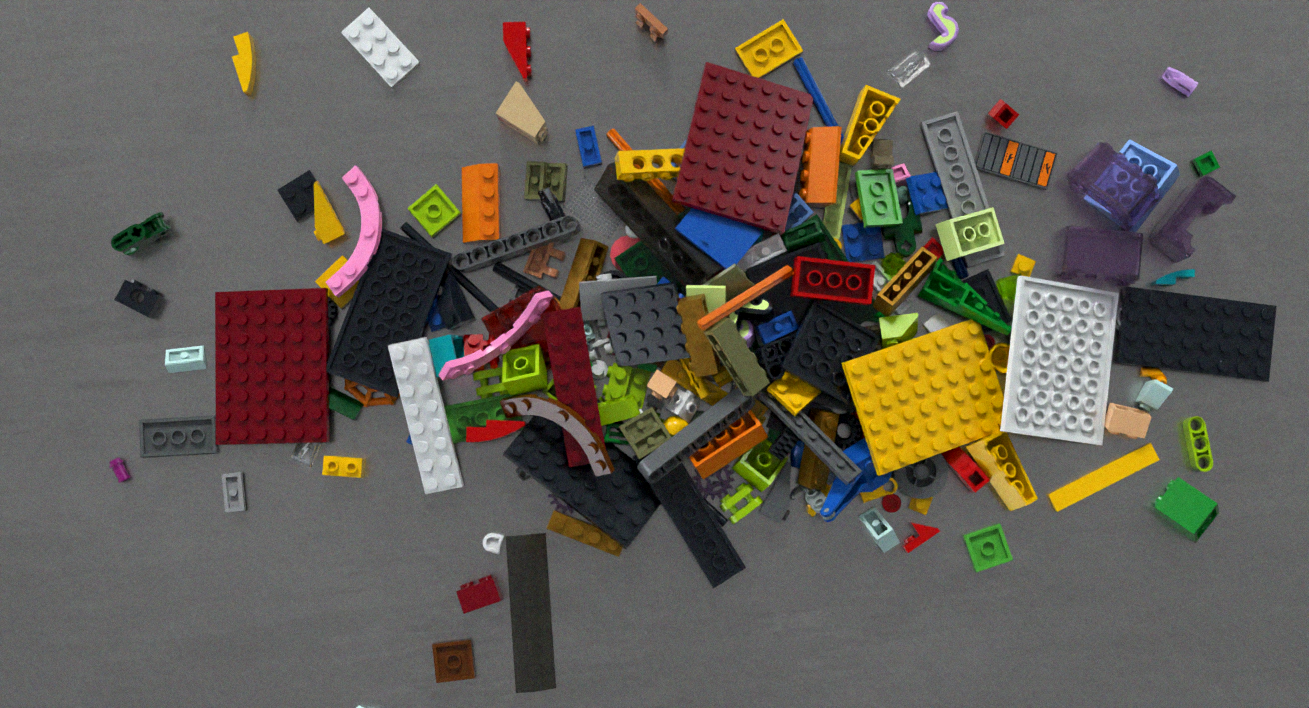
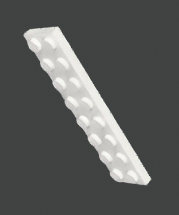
M427 337L389 345L388 349L425 494L463 487L464 484Z

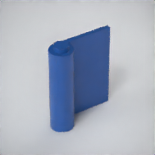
M691 208L675 228L724 269H727L734 263L737 265L762 234V231L757 227Z

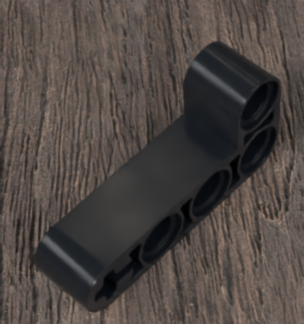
M796 334L762 345L756 349L757 363L765 370L769 382L783 377L785 371L780 368L782 364L781 357L786 356ZM781 343H784L786 346L785 352L781 349ZM764 349L769 352L768 358L764 356ZM771 367L775 369V376H772L770 373Z

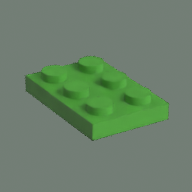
M893 169L856 171L855 178L864 228L900 226L903 224Z

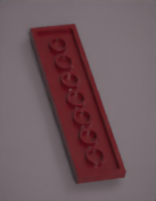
M581 307L542 313L557 401L570 407L585 419L587 427L592 433H597L605 447ZM562 427L569 467L590 464L586 453L578 441Z

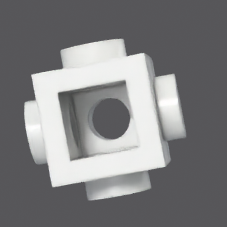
M678 389L666 409L689 423L701 403L695 399L696 395L689 390L683 392Z

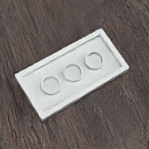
M367 8L341 32L392 89L420 65L415 56L370 8Z

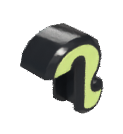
M761 298L758 304L750 301L726 316V318L733 320L737 325V331L740 332L742 320L768 323L774 318L775 313L771 301Z

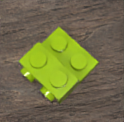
M614 362L613 366L608 367L606 377H610L608 385L604 384L602 395L605 396L606 401L627 395H635L638 408L642 409L651 372L631 366L618 367L617 363Z

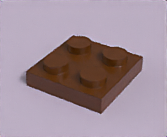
M471 639L432 644L436 683L476 678Z

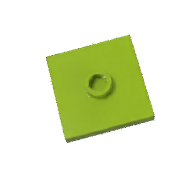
M437 184L407 208L432 238L461 214Z

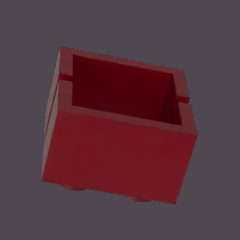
M491 575L478 579L479 583L477 584L471 581L460 586V590L456 591L463 614L504 599L497 577L492 578Z

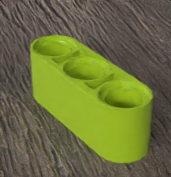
M627 395L598 403L601 426L630 419L640 414L635 395Z
M1199 416L1188 417L1183 422V431L1190 465L1194 471L1207 472L1213 467V458L1205 421ZM1193 420L1197 423L1196 430H1193L1191 428V422ZM1197 439H1199L1201 442V447L1199 449H1197L1194 445ZM1201 458H1203L1205 461V466L1203 468H1201L1198 464Z

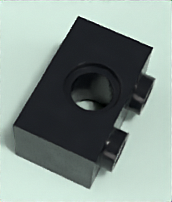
M134 279L131 282L124 280L114 300L146 317L154 319L164 298L159 296L160 292L152 288L146 290L142 288V283ZM143 293L144 298L138 303L137 296Z

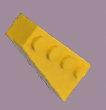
M997 431L966 446L1010 511L1027 506L1038 499L1007 432Z

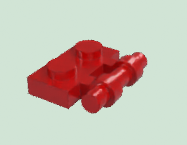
M490 333L488 340H483V334L464 335V357L480 349L484 351L487 347L491 346L490 343L496 340V334ZM499 356L486 364H490V368L496 369ZM484 365L475 370H484Z

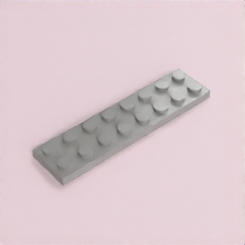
M958 111L921 122L935 170L941 180L951 219L988 209L989 205ZM1002 245L966 255L964 259L966 266L971 267L1003 257L1005 254Z

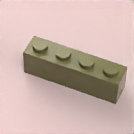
M723 318L704 331L705 336L743 396H754L770 383L765 370L757 363V357L747 347V341L739 334L737 325L733 320Z

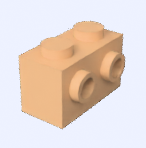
M656 370L647 384V388L652 391V396L660 401L662 399L667 400L669 397L672 399L678 390L676 387L677 382L659 370Z
M1110 403L1105 416L1104 426L1111 434L1119 435V433H1122L1132 439H1138V437L1145 438L1152 417L1145 410Z

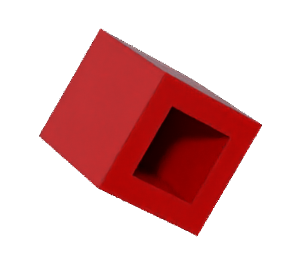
M1002 99L988 113L1006 129L1020 115Z

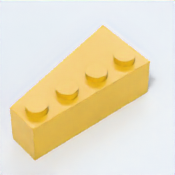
M868 85L863 87L858 95L840 147L839 161L854 166L860 160L901 100L900 98Z

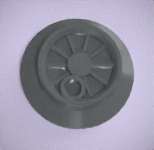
M940 453L894 470V477L898 487L905 494L913 498L925 499L936 495L942 490L948 478V466L944 456Z

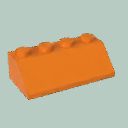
M812 127L806 131L804 139L805 151L802 154L804 165L800 175L802 188L800 189L799 196L809 207L824 208L836 203L842 127Z
M498 163L475 164L462 167L463 243H489L501 238L500 167Z
M749 410L688 458L704 480L768 438V435L754 413Z

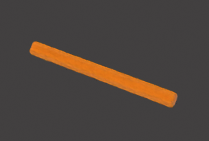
M614 128L607 132V137L619 151L633 150ZM633 164L636 169H641L638 164ZM658 178L647 181L676 216L685 210L681 204L672 202L673 195Z
M786 265L697 321L699 329L706 330L793 275V269Z

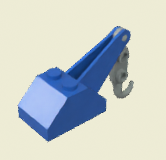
M865 438L843 451L862 470L852 482L846 486L836 476L827 498L819 489H811L799 485L792 490L791 499L795 500V495L798 492L805 491V499L816 513H820L825 522H831L859 493L873 492L889 482L893 471L877 475Z

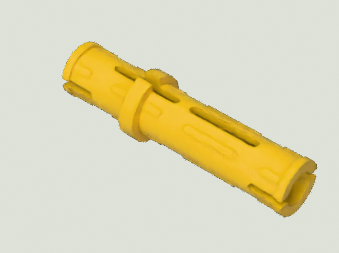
M691 358L679 359L691 380L690 384L694 385L700 399L702 400L710 396L712 393L704 381L705 377H695L694 371H691Z

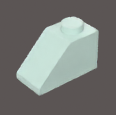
M1157 379L1146 381L1135 402L1139 403V407L1147 412L1158 410L1171 394L1173 388Z
M875 506L858 516L883 553H886L900 543L892 527Z

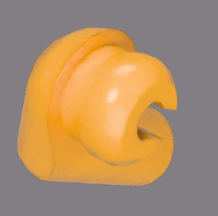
M1141 367V377H1150L1152 380L1157 379L1167 384V378L1159 368Z

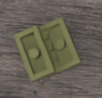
M527 161L524 199L541 201L538 192L543 188L549 187L553 195L558 199V202H565L568 165L566 163Z
M734 263L703 285L726 286L728 302L755 284Z
M653 407L619 426L638 459L653 452L671 438V435Z

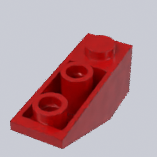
M526 21L503 22L504 45L524 82H528V76H532L531 65H528V58L531 57V46H527V39H531L530 27H527Z
M960 447L941 453L947 465L971 493H976L990 481L978 465Z

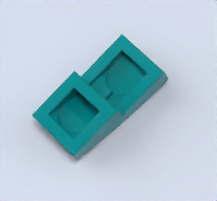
M1195 269L1180 270L1164 275L1151 282V286H1173L1176 284V279L1195 277Z

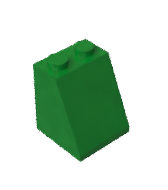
M1177 477L1175 481L1171 480L1166 487V493L1156 499L1154 508L1159 515L1196 543L1219 514L1218 503Z

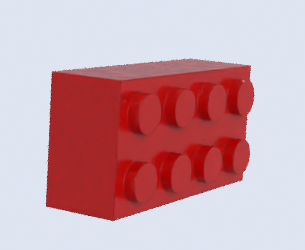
M797 256L794 258L790 297L870 305L872 302L875 265Z

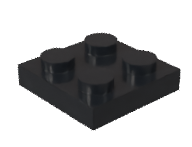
M310 170L277 190L298 223L314 213V182L317 180Z

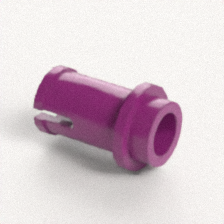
M120 457L109 462V468L113 469L119 483L131 478L123 465L124 460H121Z

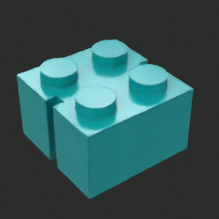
M450 334L429 339V348L433 358L436 377L440 378L439 373L446 362L464 357L463 336Z

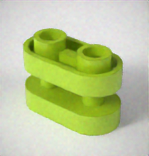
M503 367L473 373L474 381L480 380L481 387L475 388L477 396H481V399L493 397V393L500 392V395L509 394L502 383ZM499 377L500 383L488 385L487 379Z
M743 482L735 488L737 491L732 496L727 494L720 500L722 503L719 505L721 510L725 512L729 509L732 513L728 518L732 524L738 522L764 502L759 495L753 498L750 494L754 490L750 483L746 485ZM742 498H745L748 503L738 510L735 504Z

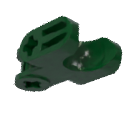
M911 198L906 204L907 215L902 219L903 224L900 226L881 227L883 239H893L895 252L902 258L910 257L916 249L914 235L922 234L920 215L915 214ZM904 243L910 247L907 251L905 248H901Z
M158 212L148 217L142 223L131 225L114 235L111 239V245L118 252L134 256L154 244L156 239L167 235L172 231V228L164 222L163 212Z

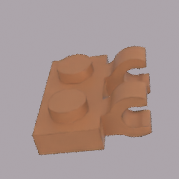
M639 3L635 8L636 24L642 29L646 23L650 27V37L654 41L659 36L663 39L668 34V28Z
M555 243L531 250L523 272L542 279L543 274L557 279L559 271L548 267V261L550 256L564 261L566 254L563 251L554 249Z

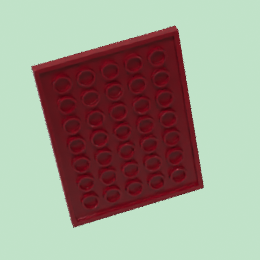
M706 62L672 202L782 235L785 232L813 103L811 94Z
M328 288L215 292L216 445L329 442V372H326L329 360Z

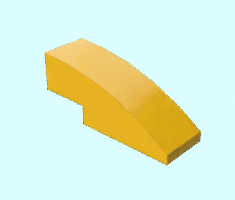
M245 32L233 36L239 54L232 56L242 90L247 96H250L256 76V53L252 36Z

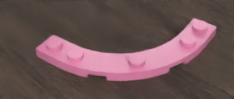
M356 165L342 179L350 188L359 204L361 212L360 237L353 254L346 264L326 281V284L338 298L350 289L368 269L367 265L373 254L375 255L382 232V212L379 209L378 196L370 181Z
M549 290L536 293L522 315L513 324V329L509 330L506 334L503 333L491 342V346L487 347L484 351L480 349L468 356L446 362L439 373V377L444 381L455 379L463 374L469 375L475 369L490 362L500 354L507 353L511 346L533 324H536L541 319L540 315L548 308L553 295Z

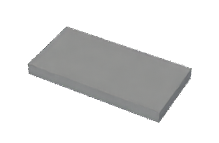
M656 276L579 282L583 321L606 319L600 295L602 292L656 285Z

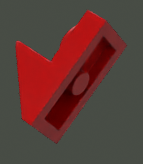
M909 522L917 536L911 535L906 538L902 548L906 553H909L939 533L940 530L935 527Z

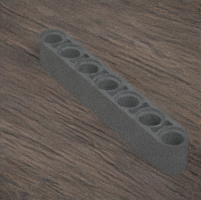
M567 215L460 252L453 257L452 262L456 269L468 273L575 236L580 232L581 224L575 217ZM572 221L575 222L574 228L567 230V224ZM557 228L556 234L549 236L550 229ZM534 234H538V240L531 242V237ZM520 240V246L514 249V242ZM502 246V252L496 255V248ZM484 252V253H485L484 259L481 260V261H478V259H477L478 255H479L480 253ZM467 259L466 265L460 267V261Z
M735 388L645 457L638 464L639 472L649 483L659 481L751 410L755 405V399L752 396H743L739 388Z

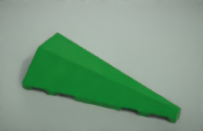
M938 259L918 296L1008 336L1012 326H1008L1002 321L1000 315L997 312L994 313L987 306V302L967 283L964 284L956 276V272L950 270L944 264V260Z

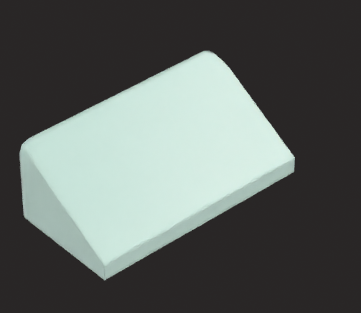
M204 345L166 350L165 367L169 373L206 369Z

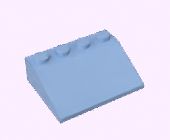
M1129 139L1084 197V200L1118 226L1135 234L1180 176L1178 166Z

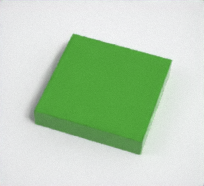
M1000 523L963 535L975 572L1013 560Z

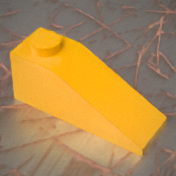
M319 181L314 182V218L316 229L314 234L318 241L322 240L323 244H326L344 235L345 230Z

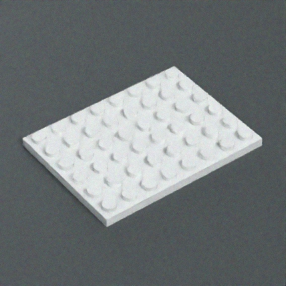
M1027 276L1017 277L1000 431L1093 445L1103 444L1119 293Z

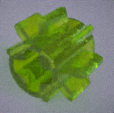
M893 252L886 255L882 261V267L885 268L884 273L895 276L906 263V261L902 260L904 256Z

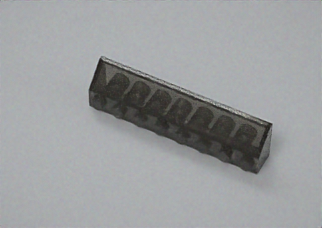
M615 162L606 167L594 190L685 289L687 285H703L723 271L724 268L675 229L682 220L646 181L642 179H635L630 182L617 180Z
M546 533L506 536L516 693L556 688Z

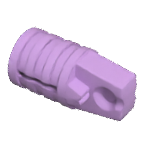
M1168 67L1161 77L1187 97L1192 94L1198 85L1197 81L1171 67Z

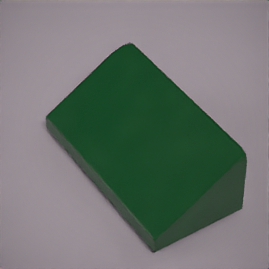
M817 218L785 230L782 234L788 253L825 241Z
M332 387L329 388V408L356 421L363 408V404Z

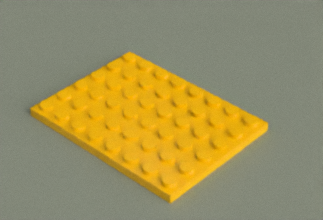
M969 319L841 363L877 475L886 474L1000 431L1004 397L995 369L992 367L993 362L991 363L989 360L990 353L980 323Z

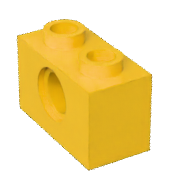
M324 456L322 475L365 478L366 459Z

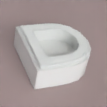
M496 533L487 534L483 539L484 549L499 555L504 535Z

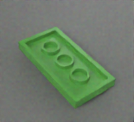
M504 394L444 406L453 444L466 442L467 427H486V420L523 421L522 416L507 419L499 401L503 398L511 397V395Z

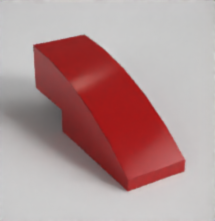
M486 420V427H467L466 442H485L506 437L525 427L527 422Z

